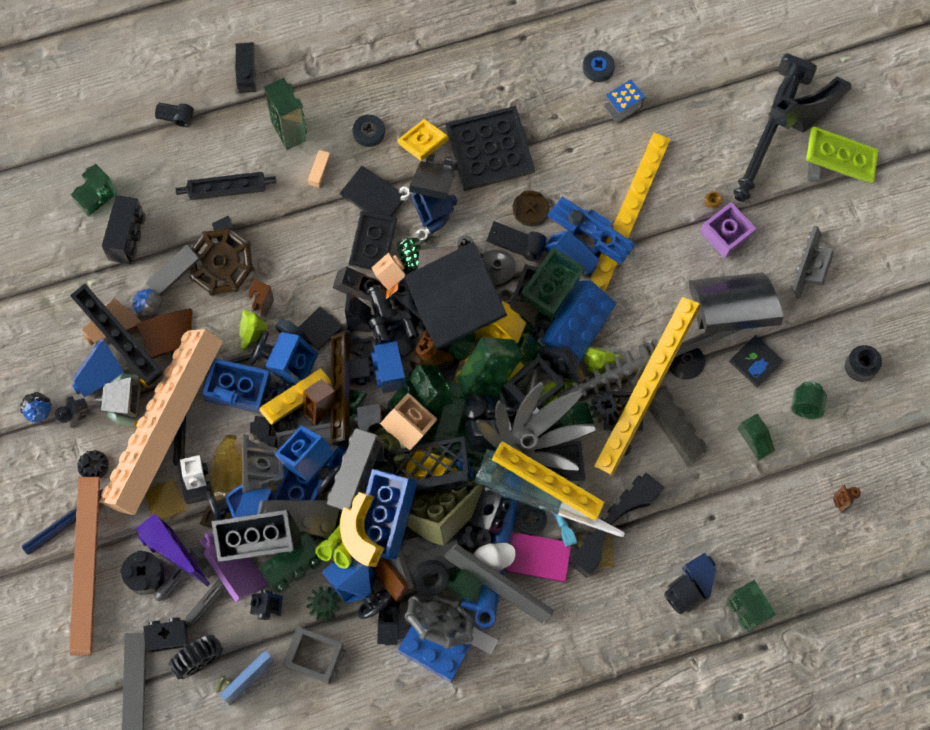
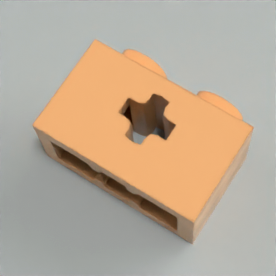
M389 253L372 267L376 277L388 290L405 276L403 271L405 267L402 265V262L396 255L392 257Z

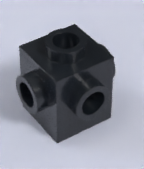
M261 590V593L252 594L250 614L257 615V619L270 620V617L281 616L283 596L273 594V591Z

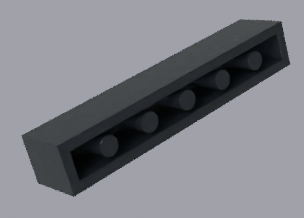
M86 283L70 295L148 386L163 375L162 370Z

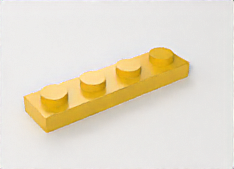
M320 368L261 406L259 411L273 425L303 405L305 389L320 379L331 385V380Z

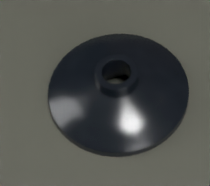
M695 348L674 357L669 370L680 379H693L703 371L705 357L699 348ZM684 357H689L690 361H685Z

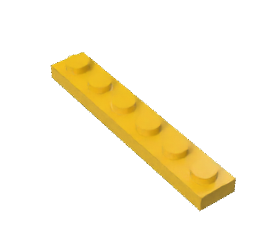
M502 441L499 444L492 458L493 461L595 521L598 518L604 501Z

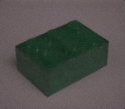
M553 247L521 292L520 300L552 320L583 276L585 267Z
M481 338L456 377L464 395H498L523 357L514 339Z
M308 532L301 537L302 548L277 553L258 567L274 594L285 592L290 587V583L295 580L296 582L300 581L311 568L315 570L323 564V560L316 554L318 545Z

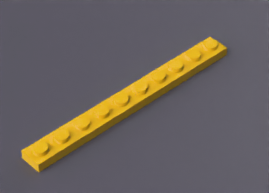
M653 133L613 225V229L627 239L630 236L670 142V138L657 133ZM609 236L605 244H609L612 242V239ZM601 253L599 262L596 264L597 268L592 273L590 280L606 292L618 263Z
M684 297L681 298L594 465L596 469L611 476L614 475L701 307L699 303Z

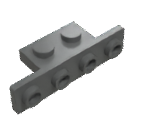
M813 226L812 232H809L808 244L803 249V258L801 264L797 267L796 279L791 284V290L796 298L801 297L805 283L824 285L834 255L833 249L818 247L822 236L818 226Z

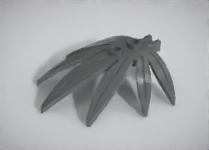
M543 382L537 384L523 400L516 414L512 430H509L508 415L502 401L497 402L495 412L496 423L500 433L487 421L477 420L478 428L483 436L496 448L503 441L542 465L575 471L579 470L578 465L558 454L534 450L564 443L596 430L594 425L578 424L557 428L538 437L583 395L581 390L564 395L549 403L524 426L540 397L544 386ZM492 460V465L496 467L498 463ZM501 465L500 471L504 473L507 468Z

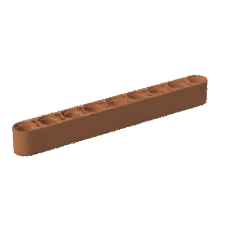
M100 477L78 478L70 656L92 655Z

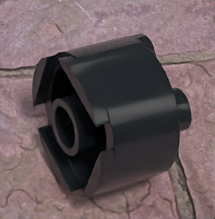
M139 550L125 559L120 570L125 585L138 595L153 594L164 583V567L158 558L150 552ZM145 571L147 574L143 576L140 572Z

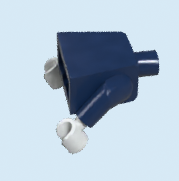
M402 187L399 190V193H407V195L401 196V200L406 201L411 196L423 227H427L426 230L419 229L416 235L419 233L425 234V237L420 239L421 242L426 240L428 234H433L445 226L450 219L449 214L454 211L453 206L457 205L455 195H447L446 200L411 193L407 187Z

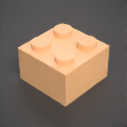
M407 393L380 424L387 432L396 437L403 446L411 450L437 418Z

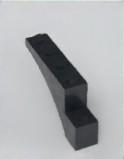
M836 77L820 90L805 97L790 99L782 96L771 106L774 122L787 129L792 127L805 133L852 88L851 83Z

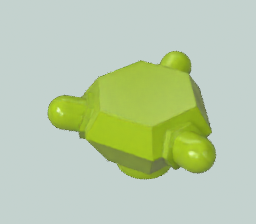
M249 310L242 311L243 317L239 329V336L242 338L240 348L244 351L252 345V342L259 340L263 331L267 330L268 327L267 322H264L259 316Z
M591 346L583 356L585 364L588 365L587 370L595 373L594 370L598 369L600 374L605 369L606 363H609L611 366L616 363V357H619L621 360L619 354H613L609 350Z

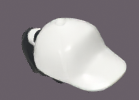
M490 543L478 548L474 556L499 572L513 563L515 549L508 543ZM463 571L468 577H471V575Z

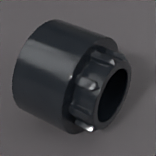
M857 346L845 360V371L855 381H869L880 370L882 358L879 352L871 346ZM859 361H864L867 367L863 366Z
M682 574L667 585L668 590L664 593L666 600L678 614L684 612L689 614L704 602L698 589L685 574Z

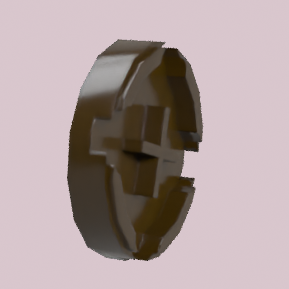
M533 190L524 191L514 199L513 215L522 225L529 227L538 226L547 218L549 202L540 192Z

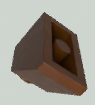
M323 379L305 389L303 394V414L314 425L319 424L334 403V388Z

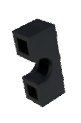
M381 404L357 407L355 420L358 429L375 434L377 430L384 428L380 423L387 417L386 408ZM383 442L373 468L390 466L389 446Z

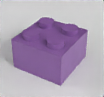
M730 202L703 223L700 233L725 259L750 240L756 228Z

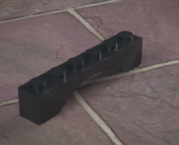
M647 472L642 477L638 475L632 482L634 485L630 491L626 489L619 497L621 501L618 505L614 503L607 511L609 515L605 519L601 518L600 520L612 526L626 513L638 508L649 507L664 487ZM596 529L592 534L588 532L582 540L584 544L580 548L576 546L569 555L571 557L569 564L586 578L589 577L602 560V547L607 534L606 531Z

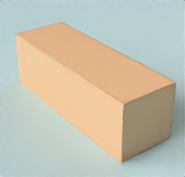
M318 151L308 178L309 185L320 188L330 161V153Z

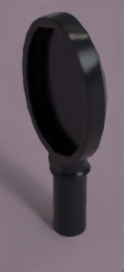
M474 374L472 377V393L467 396L463 404V411L470 420L480 419L485 415L488 408L486 396L479 392L480 375Z

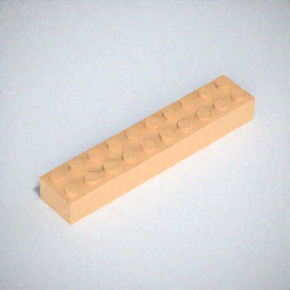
M205 329L190 330L182 336L180 347L173 353V360L165 369L164 378L156 386V393L153 399L148 402L144 416L137 423L138 428L135 434L129 438V445L119 458L120 463L118 467L111 473V480L101 493L102 498L99 502L118 513L136 514L223 343L221 339Z

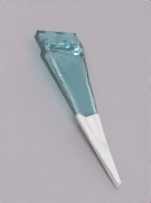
M486 450L475 482L492 488V492L624 537L625 533L598 518L595 521L496 463L492 460L495 452Z

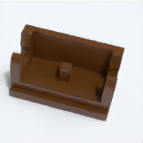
M253 279L252 287L249 291L250 299L253 297V294L255 296L252 309L255 311L256 306L259 304L261 308L260 315L266 317L274 301L271 286Z

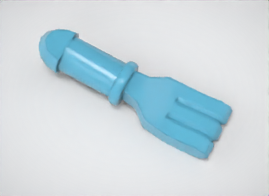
M555 508L554 516L557 519L559 528L562 530L561 536L565 547L577 544L572 529L567 527L568 523L565 518L558 515L559 508Z

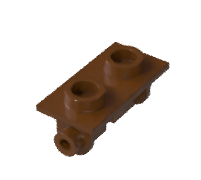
M843 485L834 494L833 501L836 508H839L840 513L850 506L854 499L860 497L861 491L857 487L846 489V486Z

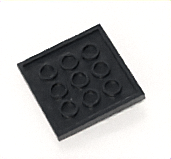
M516 106L446 123V129L464 191L535 173Z

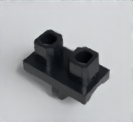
M73 396L67 397L65 406L56 409L55 419L59 423L70 421L71 428L77 427L78 421L85 419V411H88L85 398L74 400Z
M472 526L466 527V532L457 533V544L463 546L465 550L472 549L476 552L478 548L490 544L492 541V536L488 531H478Z

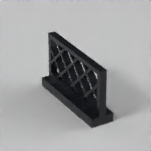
M465 436L413 446L411 450L403 448L389 451L391 474L399 475L402 471L408 475L407 478L417 480L414 478V475L420 468L427 472L423 479L417 480L414 496L473 485L469 470ZM461 443L462 449L457 455L450 451L454 444ZM441 447L444 451L438 459L431 455L435 448ZM422 451L425 455L419 463L412 459L416 452ZM447 453L455 457L449 466L441 462ZM404 455L406 459L399 467L395 464L394 456ZM428 457L436 461L430 470L422 466ZM411 460L416 464V467L409 474L403 469ZM458 460L464 464V471L455 472L452 470ZM439 464L446 468L440 476L433 474Z

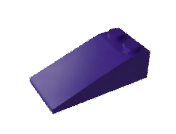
M156 513L136 528L140 534L138 539L144 546L147 545L152 553L157 552L207 587L210 585L176 533Z

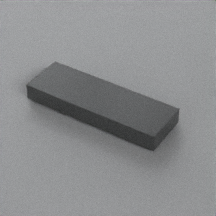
M186 245L146 283L161 296L189 271L200 258L189 245Z

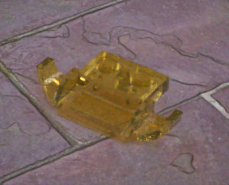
M226 435L213 456L212 494L216 502L226 498L231 491L242 485V455L236 454V450H234L236 435Z

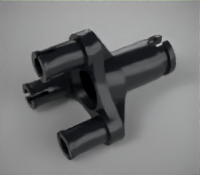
M377 285L368 289L367 293L370 296V303L375 314L372 320H370V325L374 329V336L379 344L389 343L390 332L401 325L404 326L408 340L419 337L414 323V314L393 309L389 297L386 298L384 285Z

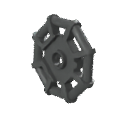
M439 594L412 595L409 598V607L405 614V620L411 623L419 633V638L440 644L445 649H451V647L460 644H470L473 641L472 633L476 625L475 618L471 617L461 607L459 600L454 601Z

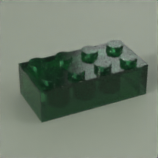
M282 78L264 86L270 121L285 149L289 150L306 142L305 134H307L303 118L305 117L302 110L303 105L299 98H295L292 84H287L285 78Z

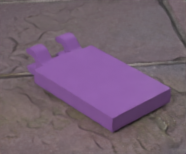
M213 532L205 533V537L200 539V543L206 549L203 552L204 556L235 602L251 596L268 586V583L250 557L218 562Z

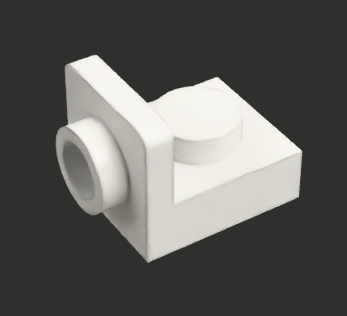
M200 455L181 459L182 476L186 488L189 490L205 486L206 480L203 474Z

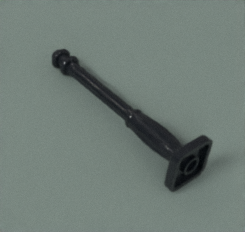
M784 54L779 64L778 72L785 76L776 93L772 106L782 96L794 99L799 83L811 84L817 66L792 54ZM772 109L769 112L770 118L744 177L738 179L740 186L733 190L734 198L740 202L750 199L749 191L755 188L754 179L779 125L774 122Z

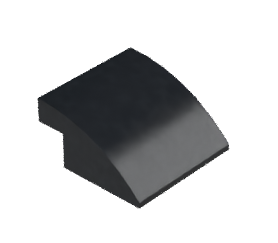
M474 242L404 276L420 316L437 350L508 316L494 281Z
M763 272L689 280L688 282L692 301L701 305L696 318L699 329H704L705 333L782 325L784 316L778 296L771 281Z

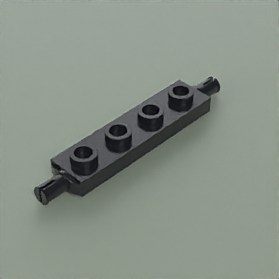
M262 172L188 180L186 187H175L176 195L188 194L190 200L263 192L266 184H277L276 176L264 177Z

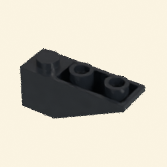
M346 266L337 272L333 289L345 294L347 292L352 293L357 298L370 301V296L367 293L368 289L383 284Z

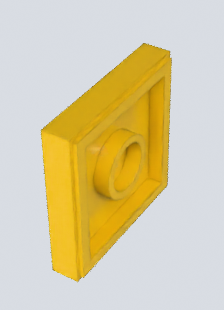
M423 119L397 141L401 147L420 161H423L446 143L449 138L444 132Z

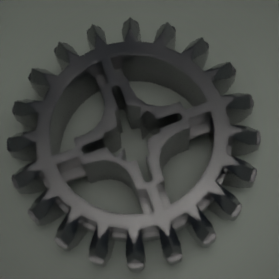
M214 635L203 636L201 639L191 642V644L185 646V648L171 658L169 662L170 670L177 679H185L195 675L221 656L223 652L221 643Z

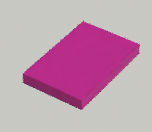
M513 532L511 545L515 549V559L507 567L506 572L565 583L571 545L565 547L563 541Z

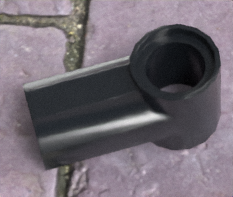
M159 102L156 105L155 118L174 122L180 127L187 128L190 126L194 108L184 103L176 106Z

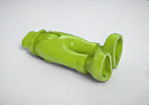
M339 524L328 540L318 545L316 554L323 561L330 560L334 554L336 565L346 569L350 566L352 558L343 541L339 545L342 540Z

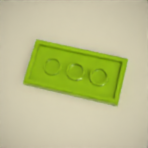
M814 126L810 132L806 161L871 184L875 180L879 149Z

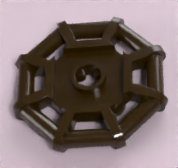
M231 227L207 232L203 231L201 237L192 247L202 262L201 270H198L196 263L190 269V280L201 286L210 296L233 291L238 292L249 274L254 271L250 241L243 239ZM223 237L222 241L218 243H213L211 239ZM230 238L239 244L236 248L228 244ZM207 243L208 245L202 254H199L200 249ZM242 251L244 254L245 265L240 264L239 253ZM223 257V265L220 264L219 266H217L218 262L216 261V259ZM239 268L243 269L241 274L234 281V279L232 278L233 275ZM204 274L212 279L210 284L201 278ZM221 280H227L229 285L217 286V283Z

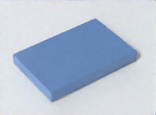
M264 651L220 694L229 706L274 663L272 657Z

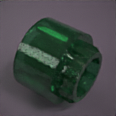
M803 382L794 390L791 405L792 412L806 419L821 418L825 413L827 393L816 382Z

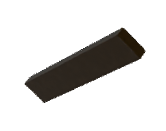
M346 331L331 337V386L335 391L334 403L331 406L330 444L333 446L349 442L350 333Z

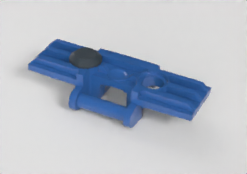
M563 196L547 215V217L569 230L574 236L585 233L592 237L595 248H592L579 238L577 239L595 256L600 251L620 265L636 246L635 243L615 231L611 221L592 209L590 211L583 210ZM606 236L612 239V242L609 244H605L602 241Z

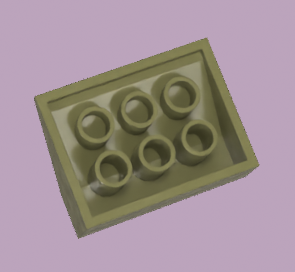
M473 477L472 486L414 496L406 525L427 541L444 546L472 518L483 487L487 488L486 481Z

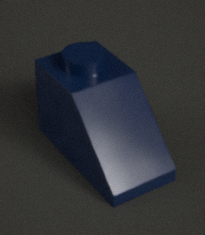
M705 553L688 562L682 568L686 576L702 595L704 602L711 596L716 571L714 567L715 562L710 556L707 557Z

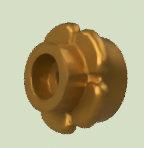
M716 191L707 193L704 197V203L708 208L717 209L722 204L721 195Z

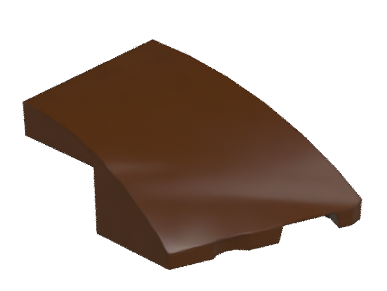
M191 308L166 313L137 324L152 360L169 352L173 356L175 350L180 347L182 343L181 338L184 333L192 330L193 311Z

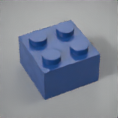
M397 341L374 345V352L371 355L373 368L377 370L375 371L377 387L382 388L383 393L404 389L405 376Z

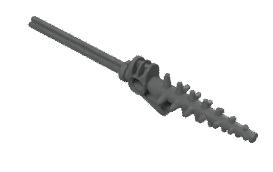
M740 330L703 333L682 342L675 357ZM653 339L651 343L646 342L645 345H639L638 349L641 357L635 360L630 351H626V364H622L620 358L616 357L617 368L611 369L609 363H606L605 373L600 375L598 369L594 370V378L589 380L588 376H585V382L581 384L574 382V387L564 388L563 392L557 394V398L579 390L583 392V396H587V391L591 389L597 394L599 393L598 387L602 385L609 391L611 390L610 383L613 381L616 382L618 388H622L621 379L629 376L628 383L636 386L659 343L658 340Z

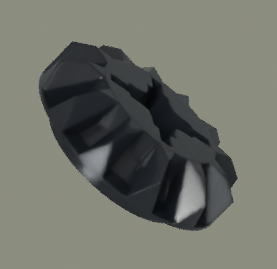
M97 450L86 451V453L80 455V459L77 462L78 472L82 477H100L101 479L108 471V458L103 452ZM90 459H92L94 462H98V464L95 465L96 471H94L91 467L87 468V466L90 465Z
M526 504L517 511L515 520L517 527L522 533L533 535L539 534L545 528L547 515L539 505ZM531 512L533 518L537 519V521L533 522L532 527H530L529 521L524 520L529 518Z

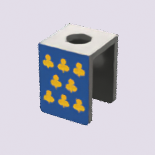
M630 79L606 95L609 102L604 104V108L613 120L619 123L643 107L645 96Z

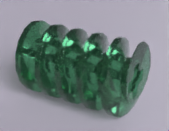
M406 238L397 243V250L400 252L399 257L401 258L402 265L405 267L403 270L405 275L418 269V250L421 249V245L417 244L419 238Z

